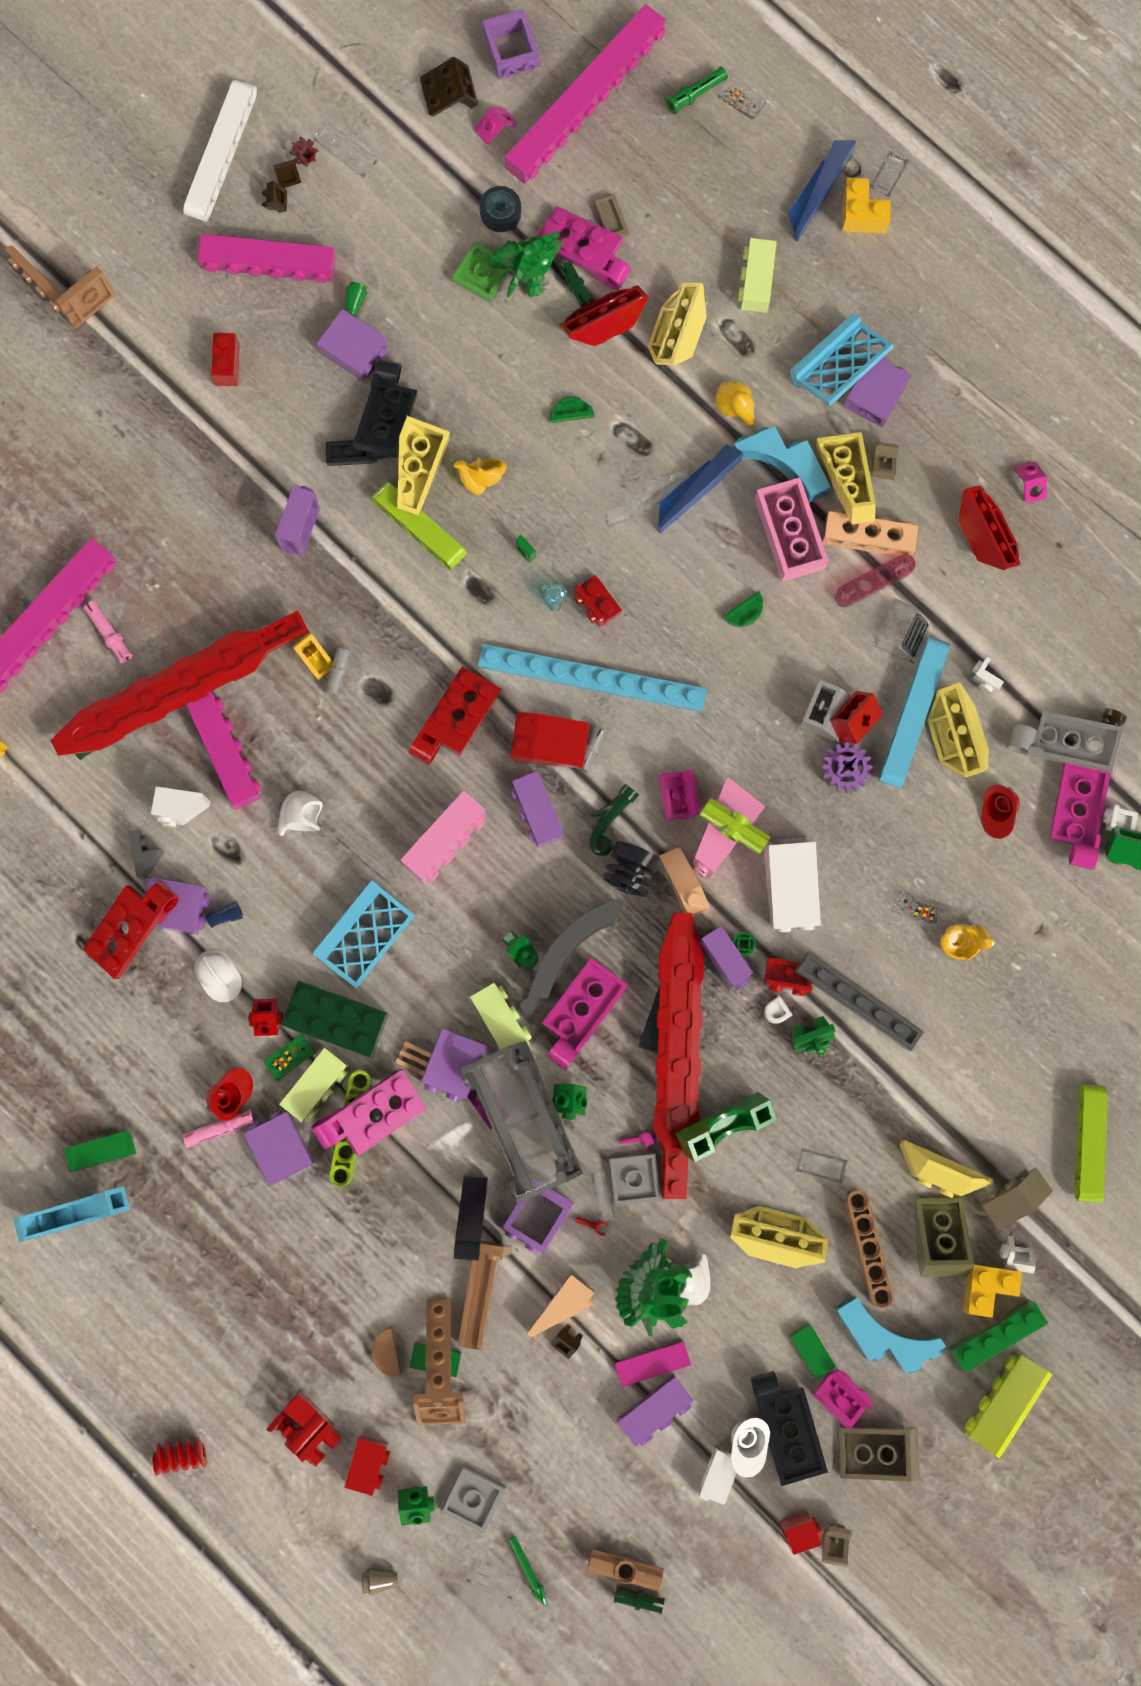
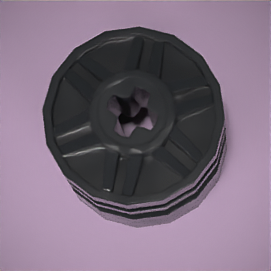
M617 841L611 857L619 862V864H607L606 869L612 873L604 872L601 879L618 891L629 895L646 897L648 890L643 886L650 887L652 881L645 877L644 874L655 875L661 859L636 845Z

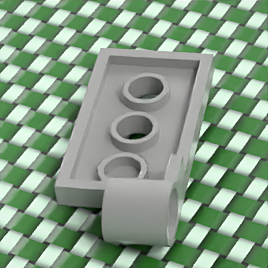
M1043 711L1038 730L1026 725H1014L1008 748L1020 754L1113 773L1124 727ZM1068 736H1076L1079 741L1076 745L1069 746L1065 743V739ZM1091 741H1099L1102 744L1101 748L1097 751L1090 750L1088 744Z

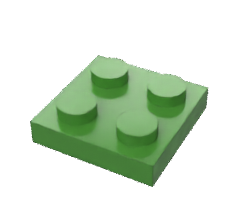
M474 242L453 275L452 282L491 302L510 271L490 267L489 256H492V251Z

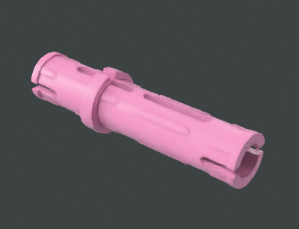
M95 600L88 602L90 607L85 605L83 609L105 639V645L107 648L112 649L120 663L127 662L126 657L131 659L133 655L123 643V637L114 630L97 605V602Z
M250 1109L236 1115L229 1121L220 1120L216 1123L183 1133V1137H185L183 1138L184 1143L189 1148L227 1133L234 1134L236 1130L256 1123L254 1114Z

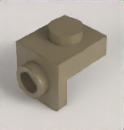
M883 442L877 443L872 462V477L894 480L899 445Z
M832 1524L826 1528L823 1533L821 1563L847 1566L849 1539L852 1536V1530L846 1529L844 1525Z

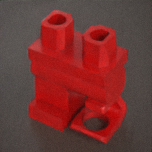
M301 1390L266 1428L268 1432L273 1430L281 1431V1435L286 1438L285 1446L301 1462L307 1460L315 1467L325 1457V1454L317 1446L323 1441L333 1449L341 1439L333 1428L334 1423ZM289 1417H292L300 1425L299 1428L295 1429Z

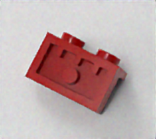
M594 575L580 586L579 584L574 586V600L579 606L583 605L588 611L586 612L588 619L592 624L596 623L599 628L622 613V609L597 575Z

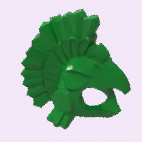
M558 231L551 235L546 234L543 237L533 236L518 243L508 240L501 249L496 248L497 252H492V256H489L490 267L507 269L513 272V277L507 291L508 298L512 295L520 281L525 284L529 297L540 296L543 293L541 283L545 279L544 275L563 246L561 240H556L560 236Z
M661 1239L658 1244L651 1243L648 1246V1251L642 1252L641 1260L635 1259L634 1265H628V1270L623 1272L622 1278L618 1281L619 1286L615 1289L618 1293L615 1298L617 1302L616 1308L619 1310V1316L624 1319V1325L633 1327L639 1320H642L648 1336H653L652 1326L655 1327L658 1319L664 1320L672 1329L683 1327V1325L687 1324V1320L681 1314L687 1307L689 1299L680 1297V1287L685 1284L688 1277L692 1278V1273L686 1266L676 1264L673 1260L667 1259V1256H665L667 1241Z

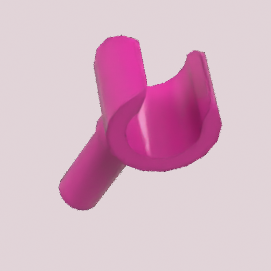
M645 1132L635 1137L621 1138L620 1144L641 1141L644 1148L655 1143L650 1132Z

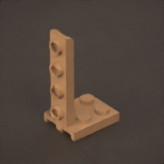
M8 246L5 249L10 257L7 260L16 271L20 269L25 281L29 285L34 283L36 285L34 288L43 299L47 297L50 300L48 303L56 313L61 311L75 329L116 296L104 273L98 266L88 271L82 279L70 286L64 294L60 295L14 246Z
M481 1240L479 1261L472 1260L458 1339L459 1347L482 1351L497 1263L503 1257L511 1255L512 1245Z
M451 1299L427 1300L426 1394H413V1406L417 1425L466 1423L463 1393H451Z

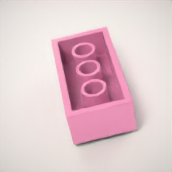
M801 478L758 489L754 500L781 581L784 582L825 570L828 558Z
M463 791L400 860L403 866L424 885L427 882L432 883L439 875L438 870L443 864L447 866L454 859V852L459 847L462 849L471 839L469 837L474 830L478 832L485 825V809Z

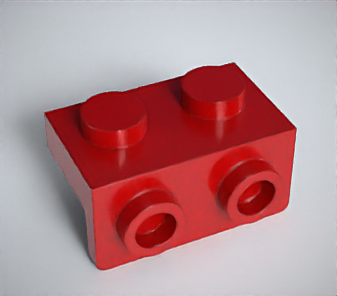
M767 958L763 986H768L769 991L782 993L783 989L792 990V995L806 996V993H811L813 989L811 987L812 983L794 972L800 962Z

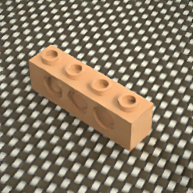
M833 510L832 512L829 511L825 518L822 544L911 558L915 552L918 526L913 525L909 521L893 522L885 517H878L872 522L852 524L844 511ZM843 526H850L853 532H845ZM865 530H873L875 536H868ZM894 533L898 539L892 540L887 534Z

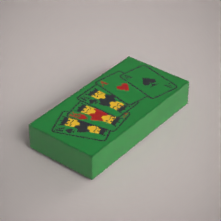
M301 1034L263 1062L275 1080L278 1081L315 1055L316 1052L305 1036Z

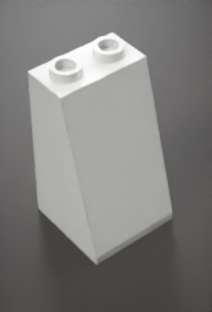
M810 837L769 839L763 851L771 926L773 929H777V932H790L791 928L800 927V930L815 929L814 926H821L816 842Z

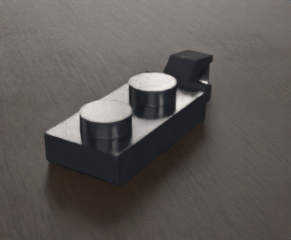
M354 440L326 442L327 466L377 463V459L389 458L388 456L354 449Z

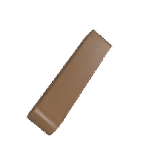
M851 1190L846 1193L844 1204L867 1297L873 1305L879 1308H886L892 1303L893 1293L870 1201L865 1192ZM855 1194H859L862 1198V1203L857 1208L851 1204V1198ZM860 1218H865L868 1222V1226L864 1231H860L857 1228V1222ZM866 1242H871L874 1246L873 1252L869 1255L863 1252V1245ZM872 1266H878L880 1270L879 1276L875 1279L869 1276V1269ZM878 1290H884L886 1294L885 1300L877 1303L875 1293Z

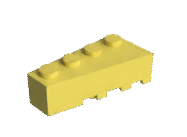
M862 432L817 438L816 456L851 523L875 521L876 503Z

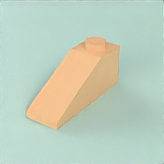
M678 847L659 855L683 912L692 913L694 917L708 911L710 908L709 903L681 848Z
M571 1273L528 1330L527 1334L532 1337L580 1313L583 1308L587 1311L595 1300L592 1297L594 1291Z

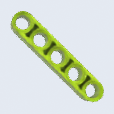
M386 481L371 496L372 501L449 570H452L467 555L465 549L422 510L419 516L398 509V489L390 482Z
M357 1070L351 1074L344 1106L372 1088L373 1079L369 1073ZM359 1075H365L367 1078V1084L363 1088H358L355 1085V1079ZM346 1138L336 1143L330 1170V1181L337 1187H344L352 1182L358 1157L353 1150L352 1156L349 1159H344L341 1156V1148L345 1145L350 1146ZM339 1169L345 1170L348 1175L347 1180L343 1183L338 1182L335 1177Z
M1081 1084L1079 1087L1074 1189L1076 1201L1102 1203L1104 1198L1108 1104L1106 1086Z

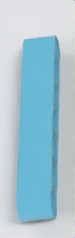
M928 636L879 776V782L899 789L902 788L950 648V643Z

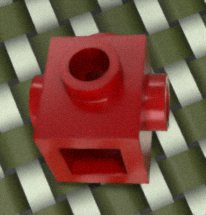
M277 998L253 1000L252 1012H249L248 1022L249 1027L253 1026L254 1036L278 1035L279 1026H282L281 1023L284 1016L283 1011H279Z

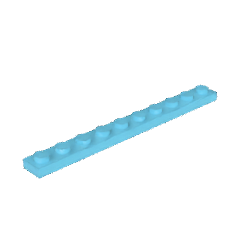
M486 644L482 645L478 668L697 712H702L707 690V688Z

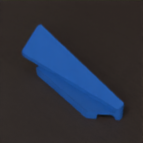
M835 140L826 161L823 160L790 210L789 220L792 223L794 239L797 242L852 156L856 145L855 140Z
M726 444L712 461L706 462L664 498L659 504L658 532L661 534L719 484L725 475L742 461L743 452Z

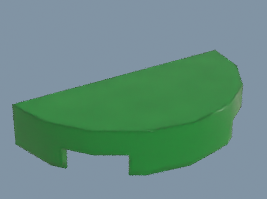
M569 396L561 399L551 411L550 423L594 418L595 414L592 406L581 400V398Z
M760 591L726 613L722 619L735 627H747L753 624L760 617L763 609V597Z

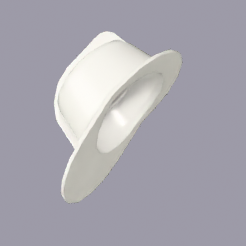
M208 950L197 958L194 966L195 975L206 993L213 1000L229 1002L239 995L242 988L241 976L224 952Z
M759 1418L743 1419V1421L735 1425L731 1432V1464L734 1471L745 1478L758 1474L766 1460L770 1431L768 1425Z

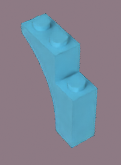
M773 426L771 428L763 427L751 437L743 436L735 442L734 448L743 452L742 459L759 460L771 464L787 474L792 480L801 478L809 503L828 495L831 486L807 440L801 443L796 441L786 448L776 427Z
M123 1186L20 1216L13 1220L18 1241L23 1242L98 1221L128 1211L130 1208Z
M852 1296L834 1308L861 1353L868 1361L872 1359L874 1362L880 1360L886 1355L885 1351L888 1349L901 1371L912 1374L922 1367L921 1363L928 1358L934 1360L942 1354L941 1350L946 1347L941 1338L937 1336L908 1338L886 1330L868 1314L856 1296Z

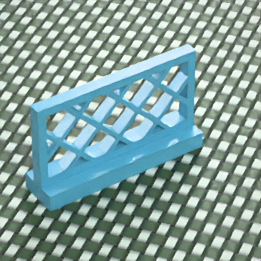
M852 313L790 370L793 385L799 389L803 387L830 407L893 349V344L861 323L860 317ZM861 332L867 335L866 340L855 341V337ZM880 344L883 346L880 351L871 352L870 345ZM867 346V352L855 353V347ZM852 347V354L839 355L843 348ZM868 358V362L865 365L855 366V360ZM852 360V367L839 368V361ZM836 362L835 369L823 370L827 363ZM852 373L848 380L839 381V374ZM836 375V381L823 383V376ZM820 376V383L810 384L807 382L812 377ZM836 388V391L830 397L823 393V389Z
M371 880L312 954L357 989L415 915ZM379 893L387 899L388 909L374 910L373 900ZM390 902L398 908H391ZM371 904L372 911H365ZM401 910L408 917L402 924L393 925L391 911ZM388 911L390 925L376 927L375 913ZM372 913L373 927L360 928L359 917L362 914ZM356 922L357 929H351ZM393 927H399L398 930L395 933H393ZM390 928V940L378 943L376 929ZM374 930L375 943L361 945L360 931ZM357 931L359 945L345 947L344 936L347 932ZM342 941V947L335 948ZM385 945L379 952L378 946ZM375 946L376 957L371 961H363L362 947ZM359 948L360 962L347 963L345 949ZM342 950L344 964L334 965L326 958L332 951ZM370 963L364 971V964ZM361 964L362 974L355 982L348 976L347 966ZM344 966L345 973L338 967Z

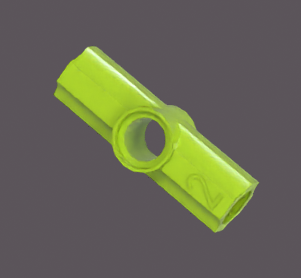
M712 798L700 814V817L719 828L720 832L728 839L740 842L758 855L771 838L751 825L745 816L736 811H730Z

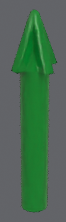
M513 1536L507 1541L532 1589L531 1594L546 1607L544 1586L540 1585L517 1537Z

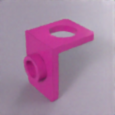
M491 107L475 127V131L486 144H490L504 126L515 127L517 122L506 108Z
M1036 462L1015 466L1016 473L1024 482V501L1030 503L1045 499L1047 497V476ZM1036 485L1041 486V491L1037 495H1030L1032 487Z

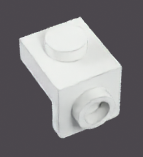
M987 656L983 662L979 660L972 670L975 674L971 680L978 684L979 688L985 693L995 694L1001 688L1004 681L985 670L991 660Z
M1116 804L1105 810L1103 816L1104 830L1112 831L1115 826L1135 831L1138 818L1137 812L1119 808L1120 805Z
M1008 1236L1006 1243L1002 1244L1000 1249V1258L1004 1259L1005 1269L1034 1273L1036 1268L1034 1250L1015 1246L1014 1237Z

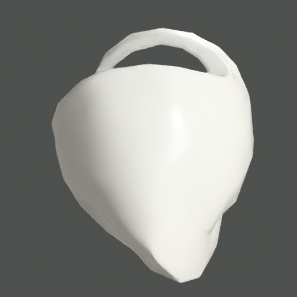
M299 790L289 794L281 807L278 834L283 836L287 829L319 831L320 827L317 825V817L323 807V803L317 797L305 791Z
M705 1254L700 1255L699 1262L684 1264L692 1273V1278L688 1277L685 1284L680 1287V1297L689 1299L687 1305H699L709 1295L710 1272Z

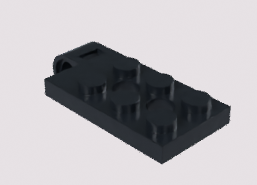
M378 359L371 382V391L353 441L354 449L392 458L398 457L399 436L407 416L411 417L417 399V390L398 386L402 368L400 363ZM391 412L393 415L391 417H383L381 414ZM378 430H385L387 433L385 435L380 436L377 435L375 432Z
M774 1371L750 1377L761 1419L769 1427L770 1436L768 1443L780 1485L785 1486L828 1473L804 1387L781 1393ZM789 1423H793L797 1427V1432L792 1437L784 1434V1427ZM794 1448H801L804 1451V1456L800 1461L791 1459V1451Z

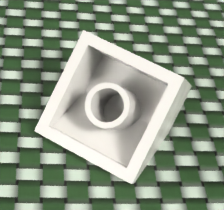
M156 787L151 815L157 819V822L162 823V826L176 828V824L184 825L210 807L211 801L203 793Z

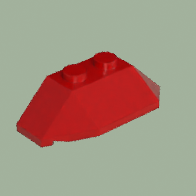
M638 285L632 286L631 289L611 292L573 311L564 322L559 324L560 328L570 339L595 347L633 328L648 300V295Z
M981 485L963 490L958 522L977 560L1001 570L1020 566L1018 544L999 506L985 493Z

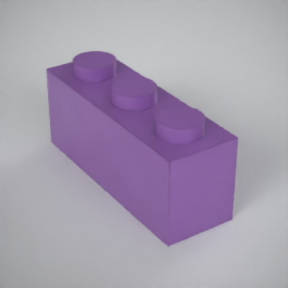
M536 771L513 780V788L510 789L514 801L519 800L522 807L518 811L523 823L528 822L531 830L527 831L531 843H536L538 848L563 839V830L539 772Z
M672 1375L617 1419V1423L635 1447L638 1444L644 1446L653 1438L651 1434L657 1429L661 1431L666 1429L672 1423L671 1418L679 1413L680 1416L685 1414L692 1407L690 1403L693 1402V1399L677 1377Z

